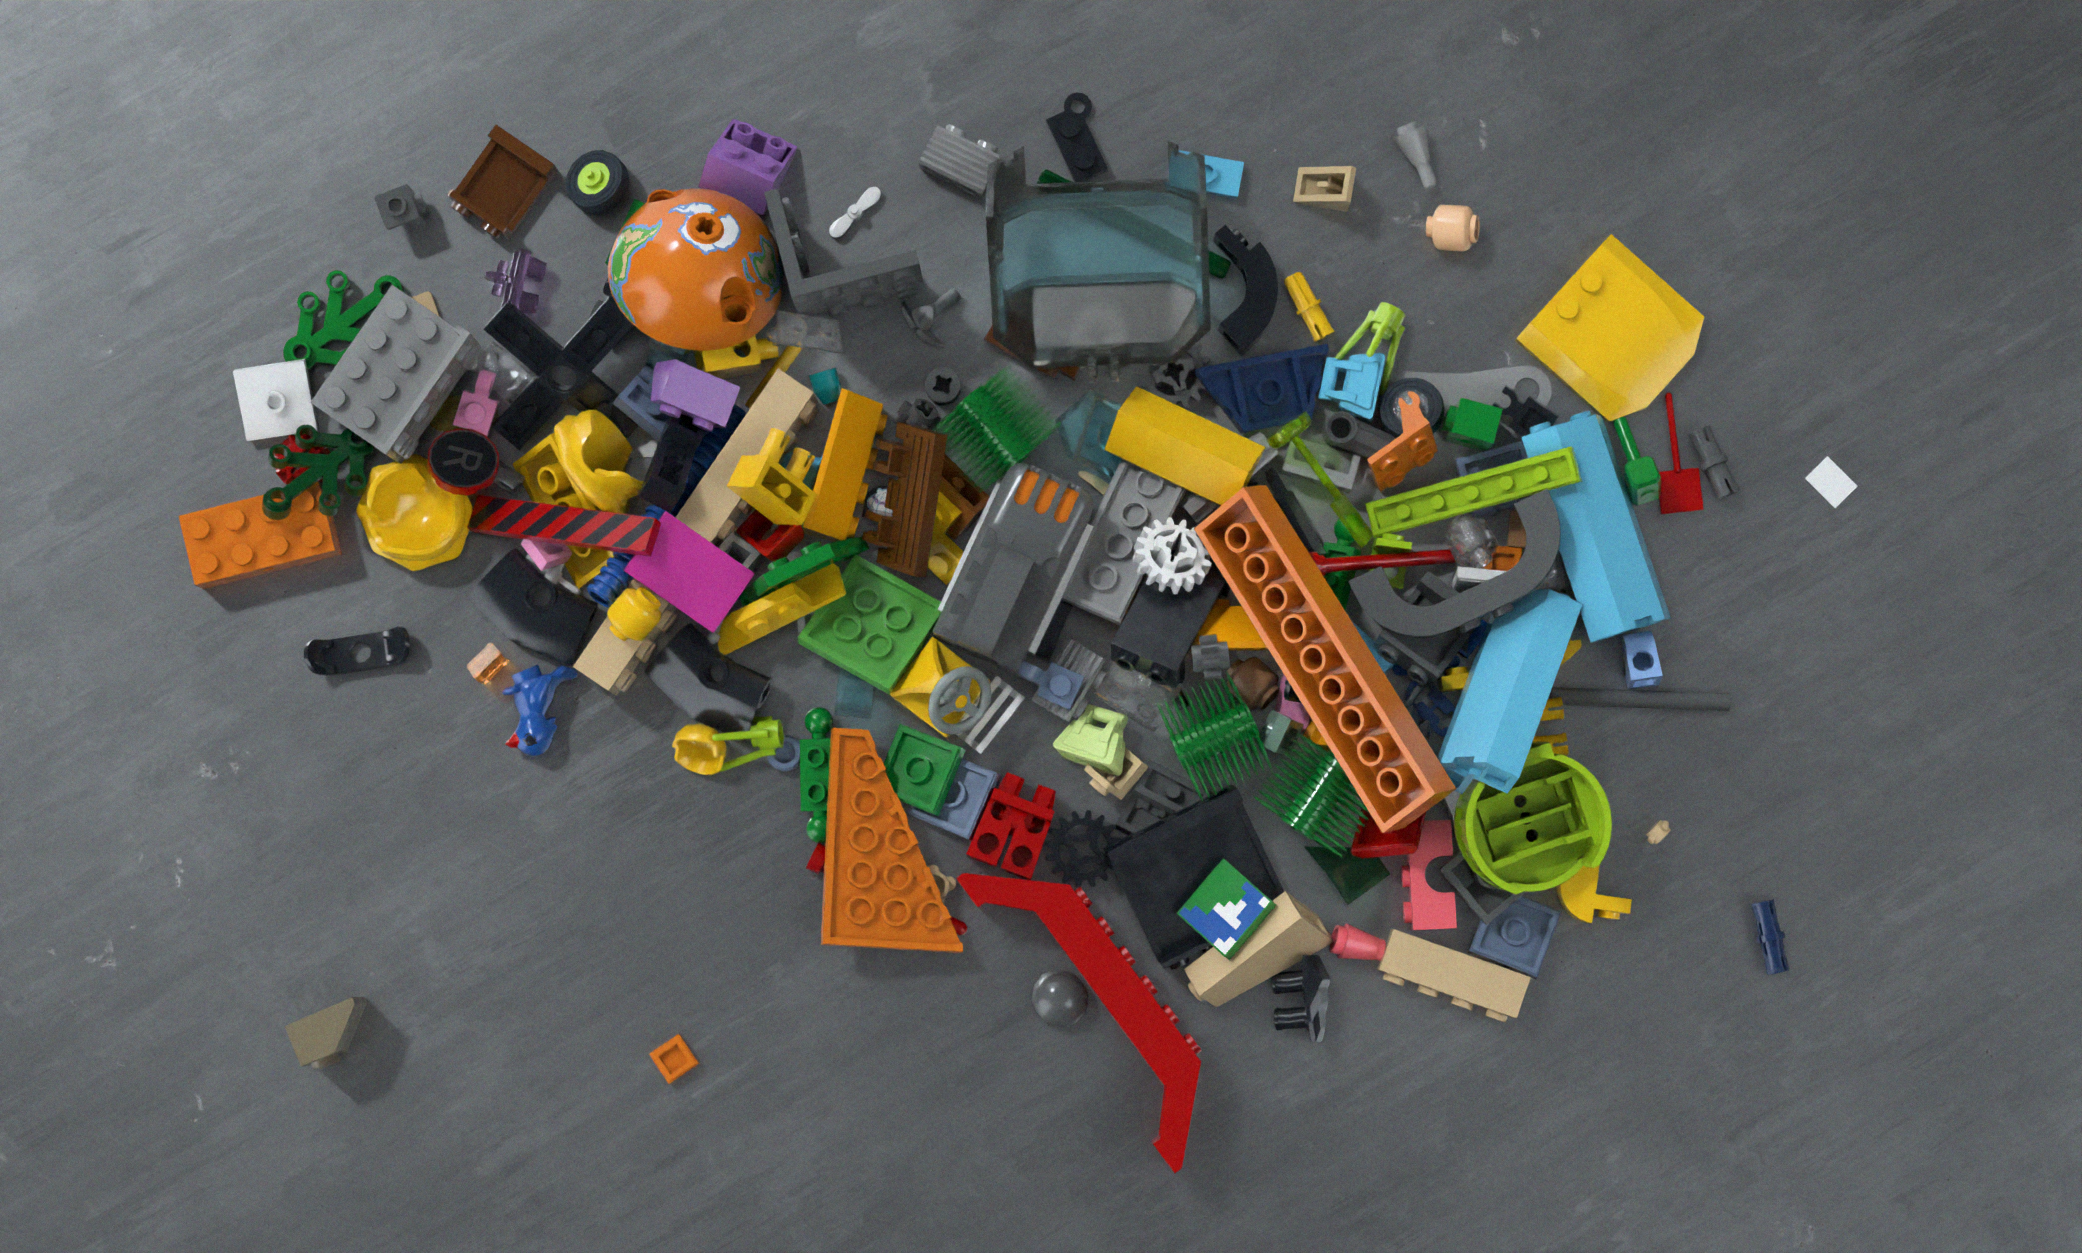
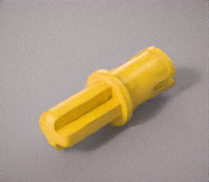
M1299 271L1288 276L1284 280V284L1298 308L1296 314H1301L1314 338V342L1334 333L1335 330L1331 327L1319 305L1322 302L1321 299H1316L1303 273Z

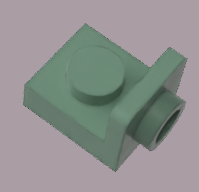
M1270 711L1259 735L1263 743L1262 745H1264L1263 747L1286 756V752L1290 755L1292 751L1287 746L1294 747L1295 743L1292 741H1297L1298 735L1296 734L1301 733L1304 724L1277 711Z

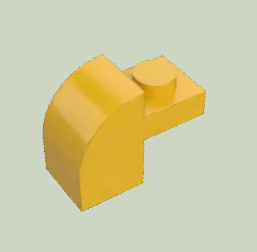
M1600 865L1595 868L1582 866L1569 880L1556 886L1561 906L1571 917L1578 921L1592 923L1594 910H1599L1598 917L1620 920V913L1630 914L1632 899L1596 894Z

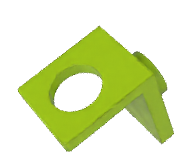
M1384 533L1382 538L1374 540L1371 555L1410 552L1412 550V542L1404 541V536ZM1398 567L1397 575L1389 579L1392 588L1403 589L1406 567Z

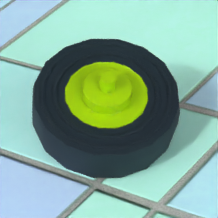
M594 150L581 155L571 165L566 176L565 186L569 198L579 209L591 214L604 213L613 209L623 200L628 190L629 175L626 166L615 154L604 150Z

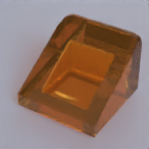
M489 643L468 663L467 669L479 683L486 685L509 663V659L493 643Z

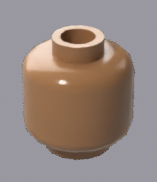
M1257 657L1248 658L1244 662L1238 659L1226 672L1232 677L1231 680H1233L1240 697L1242 696L1243 702L1246 703L1249 710H1254L1258 707L1261 710L1265 709L1279 692V687L1277 686L1278 675ZM1228 681L1227 686L1230 693L1232 694L1231 696H1233V698L1237 700L1235 693Z

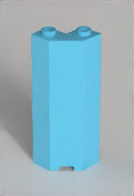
M1585 411L1571 416L1569 422L1551 426L1550 421L1530 427L1531 434L1521 437L1528 458L1570 446L1574 448L1582 482L1548 492L1556 507L1560 523L1559 550L1576 601L1582 604L1580 613L1590 642H1598L1670 619L1671 617L1602 415H1591L1590 411Z
M1539 589L1513 603V611L1498 618H1494L1493 614H1491L1437 757L1457 788L1454 791L1463 794L1472 780L1476 779L1508 794L1519 779L1582 607L1581 603L1572 600L1568 595L1557 593L1551 589Z

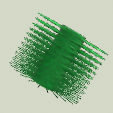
M999 371L989 381L985 382V386L980 384L977 389L970 392L954 408L956 410L948 414V417L945 416L946 418L941 421V424L938 423L940 428L942 426L947 427L944 429L943 434L949 432L951 434L947 437L949 440L951 438L956 439L952 445H949L952 448L955 447L954 450L956 449L958 452L961 449L963 450L962 452L964 453L962 454L964 456H958V459H963L967 464L970 461L972 462L971 464L973 465L971 466L973 468H968L967 471L971 472L977 469L978 471L974 472L973 475L977 476L979 473L983 475L976 482L977 484L985 482L990 474L994 475L986 481L988 484L982 486L983 488L989 487L992 483L994 484L1014 464L1022 463L1037 449L1035 447L1047 440L1046 438L1057 429L1056 427H1053L1051 430L1045 428L1050 426L1049 422L1054 421L1050 419L1044 422L1042 419L1047 418V415L1039 418L1036 416L1041 414L1038 411L1031 416L1030 411H1034L1033 407L1038 405L1033 403L1028 408L1025 407L1028 402L1031 403L1030 399L1019 404L1021 399H1025L1023 396L1017 397V392L1022 390L1020 388L1016 389L1014 384L1010 386L1006 384L1008 383L1007 379L1012 380L1010 375L1001 382V377L1005 374L1003 372L999 373ZM1023 391L1021 394L1027 395L1029 393L1027 391Z
M1226 673L1238 700L1239 705L1237 706L1224 679L1220 678L1221 685L1231 708H1229L1228 702L1226 703L1224 695L1221 693L1215 679H1212L1221 700L1220 702L1225 709L1224 712H1222L1210 685L1205 680L1207 690L1218 713L1217 715L1214 709H1212L1204 690L1198 683L1211 718H1208L1200 698L1193 687H1191L1204 721L1198 715L1196 707L1193 705L1187 691H1184L1197 724H1194L1186 704H1184L1180 694L1177 693L1188 723L1191 726L1189 728L1171 696L1179 721L1184 728L1182 731L1168 703L1164 700L1170 719L1175 726L1176 734H1174L1167 717H1165L1163 710L1157 702L1161 717L1170 734L1169 739L1181 766L1183 769H1186L1202 801L1199 787L1189 768L1193 766L1205 793L1210 798L1197 763L1203 769L1206 779H1208L1216 795L1213 781L1203 762L1204 760H1207L1210 770H1212L1215 780H1217L1222 791L1223 787L1210 757H1213L1214 761H1216L1218 769L1221 771L1224 781H1226L1229 788L1227 775L1217 756L1219 753L1235 784H1237V781L1224 751L1227 750V753H1229L1228 756H1230L1241 780H1244L1243 775L1231 750L1232 747H1234L1237 757L1240 759L1242 767H1244L1249 778H1251V775L1240 751L1241 749L1238 746L1239 744L1243 748L1242 750H1244L1254 772H1257L1245 741H1248L1251 752L1253 751L1255 759L1258 761L1263 772H1265V769H1263V763L1254 745L1256 742L1265 762L1270 766V769L1272 768L1267 757L1268 754L1258 736L1260 733L1246 703L1243 702L1242 696L1240 697L1238 689L1235 687L1233 680H1231L1232 677H1230L1229 673Z
M1297 733V737L1321 754L1318 755L1313 750L1311 751V748H1307L1296 740L1292 742L1300 747L1302 751L1309 754L1310 758L1295 748L1287 747L1294 754L1296 753L1297 756L1302 758L1301 760L1312 765L1313 768L1311 769L1304 762L1299 761L1288 753H1285L1288 756L1287 758L1300 766L1302 770H1299L1286 760L1282 761L1281 758L1279 760L1286 767L1293 770L1292 772L1301 776L1302 780L1279 765L1275 767L1303 788H1299L1296 784L1291 783L1278 773L1270 771L1277 779L1292 788L1294 792H1291L1271 778L1266 777V779L1285 792L1284 794L1295 800L1292 802L1285 795L1283 796L1277 790L1264 783L1262 785L1268 791L1286 803L1283 805L1261 790L1258 792L1286 813L1283 814L1277 808L1275 809L1269 803L1256 796L1255 799L1267 807L1268 810L1277 814L1276 816L1282 818L1281 820L1307 839H1313L1319 845L1321 844L1327 850L1342 858L1343 856L1337 850L1330 847L1329 844L1322 841L1315 834L1321 835L1328 842L1347 851L1338 841L1321 831L1320 826L1328 833L1330 832L1336 838L1350 845L1351 842L1338 834L1339 832L1330 828L1328 824L1330 823L1333 827L1338 828L1351 838H1354L1353 834L1339 825L1338 822L1329 818L1328 815L1330 814L1337 821L1339 820L1345 826L1359 833V829L1346 821L1347 819L1338 815L1336 811H1339L1345 817L1347 816L1353 822L1362 825L1361 821L1347 812L1346 809L1348 808L1354 814L1366 820L1368 817L1366 818L1355 806L1346 802L1345 798L1367 812L1368 809L1362 802L1355 799V795L1359 799L1361 798L1353 788V785H1349L1351 782L1334 754L1330 751L1327 752L1312 740H1308L1303 735L1301 736ZM1304 770V771L1310 773V774H1311V777H1310L1309 775H1307L1305 772L1303 773L1302 771Z

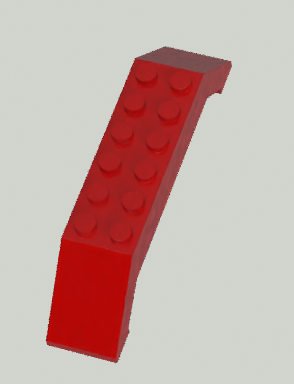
M962 873L956 879L978 908L987 903L1036 912L1163 1083L1164 1092L1159 1134L1151 1142L1174 1173L1182 1169L1201 1060L1197 1054L1202 1050L1189 1033L1184 1036L1180 1034L1175 1027L1180 1020L1169 1005L1165 1004L1160 1007L1153 996L1158 991L1145 974L1139 978L1131 968L1137 962L1123 945L1117 949L1109 937L1115 933L1105 919L1101 916L1096 920L1088 910L1093 903L1082 888L1079 887L1074 891L1069 884Z

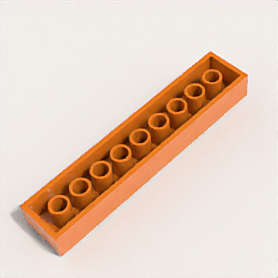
M1266 485L1243 487L1194 528L1195 532L1381 832L1386 833L1405 828L1457 788Z

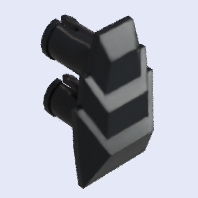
M1303 955L1302 970L1280 972L1271 977L1274 994L1304 993V1007L1275 1008L1274 1024L1276 1030L1307 1028L1312 1042H1322L1325 1013L1328 1007V988L1331 980L1319 955Z

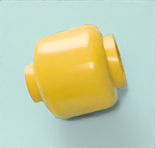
M626 588L607 611V616L612 623L609 627L611 632L622 641H627L628 638L634 641L644 640L662 617L659 609L661 606L660 601L646 588Z

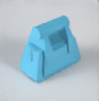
M1374 353L1372 357H1368L1366 354L1351 355L1347 361L1327 357L1318 399L1337 402L1340 405L1341 411L1347 412L1354 418H1358L1366 423H1372L1385 366V355L1383 353ZM1338 371L1346 373L1342 391H1334Z

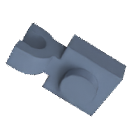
M1023 661L1018 672L1019 677L1040 685L1037 693L1038 697L1067 710L1071 709L1084 679V676L1051 662L1046 672Z

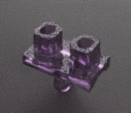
M520 249V251H514L508 275L509 262L499 260L496 272L486 271L484 279L494 282L491 295L501 297L503 287L506 285L501 307L509 300L524 314H534L537 310L539 295L522 291L524 281L529 279L542 282L547 263L531 257V251Z

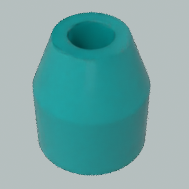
M836 367L809 375L813 392L823 405L839 399L841 382Z

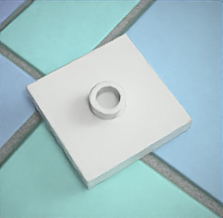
M306 359L235 369L233 371L246 441L296 434L297 428L301 425H311L316 430L319 429L315 406L310 403L313 395Z

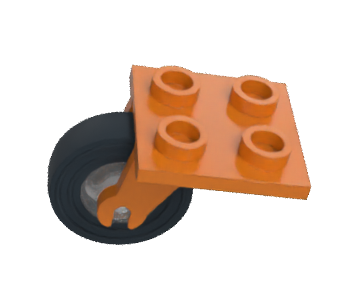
M1405 378L1393 383L1381 398L1379 413L1382 424L1387 432L1396 439L1367 459L1375 485L1380 492L1387 487L1391 488L1398 485L1409 471L1416 466L1426 465L1434 457V453L1438 451L1433 434L1442 424L1445 411L1444 403L1437 388L1424 379Z

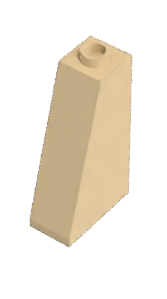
M1284 891L1273 900L1277 904L1230 960L1212 947L1184 969L1191 981L1188 984V988L1199 1001L1206 1000L1213 1006L1218 1007L1300 962L1303 955H1312L1327 947L1334 940L1318 914Z

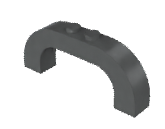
M1545 489L1514 504L1526 531V547L1519 562L1507 572L1438 604L1415 606L1397 596L1383 567L1380 566L1348 581L1354 595L1363 609L1381 626L1397 634L1414 638L1436 637L1456 629H1460L1461 634L1479 627L1481 625L1479 619L1492 613L1494 618H1498L1513 611V603L1531 594L1544 582L1558 556L1561 534L1556 507L1548 490Z

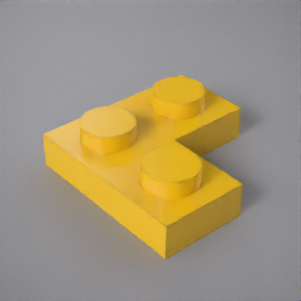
M939 491L927 568L947 585L950 583L964 551L945 533L962 512Z

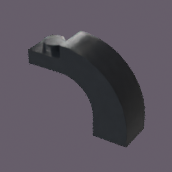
M1225 224L1215 233L1213 242L1242 274L1246 293L1241 305L1220 323L1218 331L1242 357L1261 339L1271 322L1277 303L1278 280L1273 261L1262 243L1259 242L1251 250H1248L1246 247L1249 243L1237 229L1231 231Z

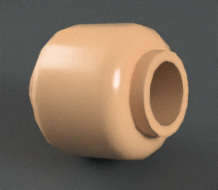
M1439 205L1434 212V216L1427 217L1426 236L1432 238L1437 250L1467 251L1472 243L1478 242L1480 219L1479 215H1474L1472 208L1469 206Z

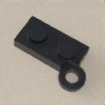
M1078 92L1069 95L1064 102V111L1046 119V124L1074 183L1081 184L1107 172L1108 168L1085 121L1092 110L1091 100L1087 95ZM1081 101L1085 106L1084 110L1081 113L1073 112L1071 109L1073 102Z

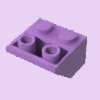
M732 119L708 153L698 187L719 191L732 196L749 206L753 211L764 215L768 209L764 192L780 188L796 153L797 146L786 142L781 137L772 136L758 130L746 122Z

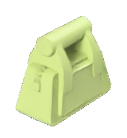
M1088 704L1077 720H1073L1054 741L1053 747L1066 760L1084 766L1089 764L1097 770L1119 776L1123 769L1126 745L1123 740V731L1127 725L1128 717L1118 712ZM1097 721L1107 724L1105 729L1097 727Z

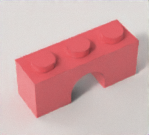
M1451 820L1424 821L1418 849L1414 854H1406L1407 865L1401 866L1402 887H1408L1409 901L1403 902L1404 923H1410V930L1457 928L1455 892L1435 891L1428 885L1425 878V870L1431 860L1436 857L1453 856Z

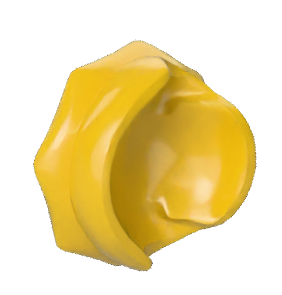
M586 410L577 416L566 415L554 426L559 457L565 471L580 491L600 510L620 514L628 513L630 498L638 495L644 482L625 473L633 447L619 428L598 410Z
M412 454L407 460L404 459L402 463L393 461L372 468L369 473L366 491L362 494L356 508V513L362 523L373 552L411 571H419L459 557L469 532L467 526L473 511V506L467 495L452 494L441 489L435 483V479L431 476V473L429 475L427 470V459L418 454Z

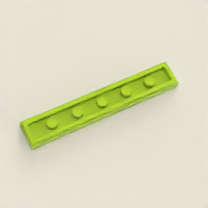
M1570 446L1368 502L1365 505L1374 538H1379L1384 533L1393 534L1532 496L1545 489L1550 491L1582 482L1574 448Z

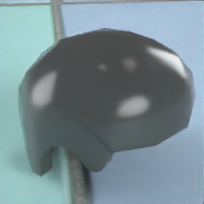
M1054 969L1042 974L1034 984L1032 1004L1037 1014L1047 1024L1064 1028L1077 1023L1086 1013L1089 997L1084 985L1075 974L1070 971Z

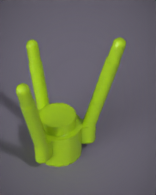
M1385 302L1379 304L1376 312L1370 310L1363 324L1334 357L1342 360L1370 326H1372L1371 332L1375 336L1366 353L1368 357L1374 355L1382 338L1389 340L1392 336L1381 380L1380 396H1383L1387 390L1399 341L1405 330V327L1401 325L1405 318V313L1396 306Z
M755 716L752 724L757 725L751 726L750 731L714 734L712 736L714 741L751 739L752 746L760 748L757 751L724 762L720 772L764 756L776 755V749L783 748L784 732L781 720H773V716Z

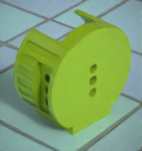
M1536 741L1531 744L1521 775L1508 794L1476 779L1472 780L1464 793L1459 794L1457 799L1454 828L1458 847L1470 868L1490 885L1513 894H1519L1523 891L1535 892L1558 886L1574 876L1582 866L1589 868L1599 866L1609 847L1612 818L1607 796L1595 776L1574 759L1562 754L1553 753L1549 742ZM1518 795H1522L1525 798V804L1522 807H1517L1514 803V799ZM1524 812H1528L1530 814L1529 816L1520 818L1521 814ZM1530 829L1535 830L1537 833V838L1532 842L1526 839V832Z

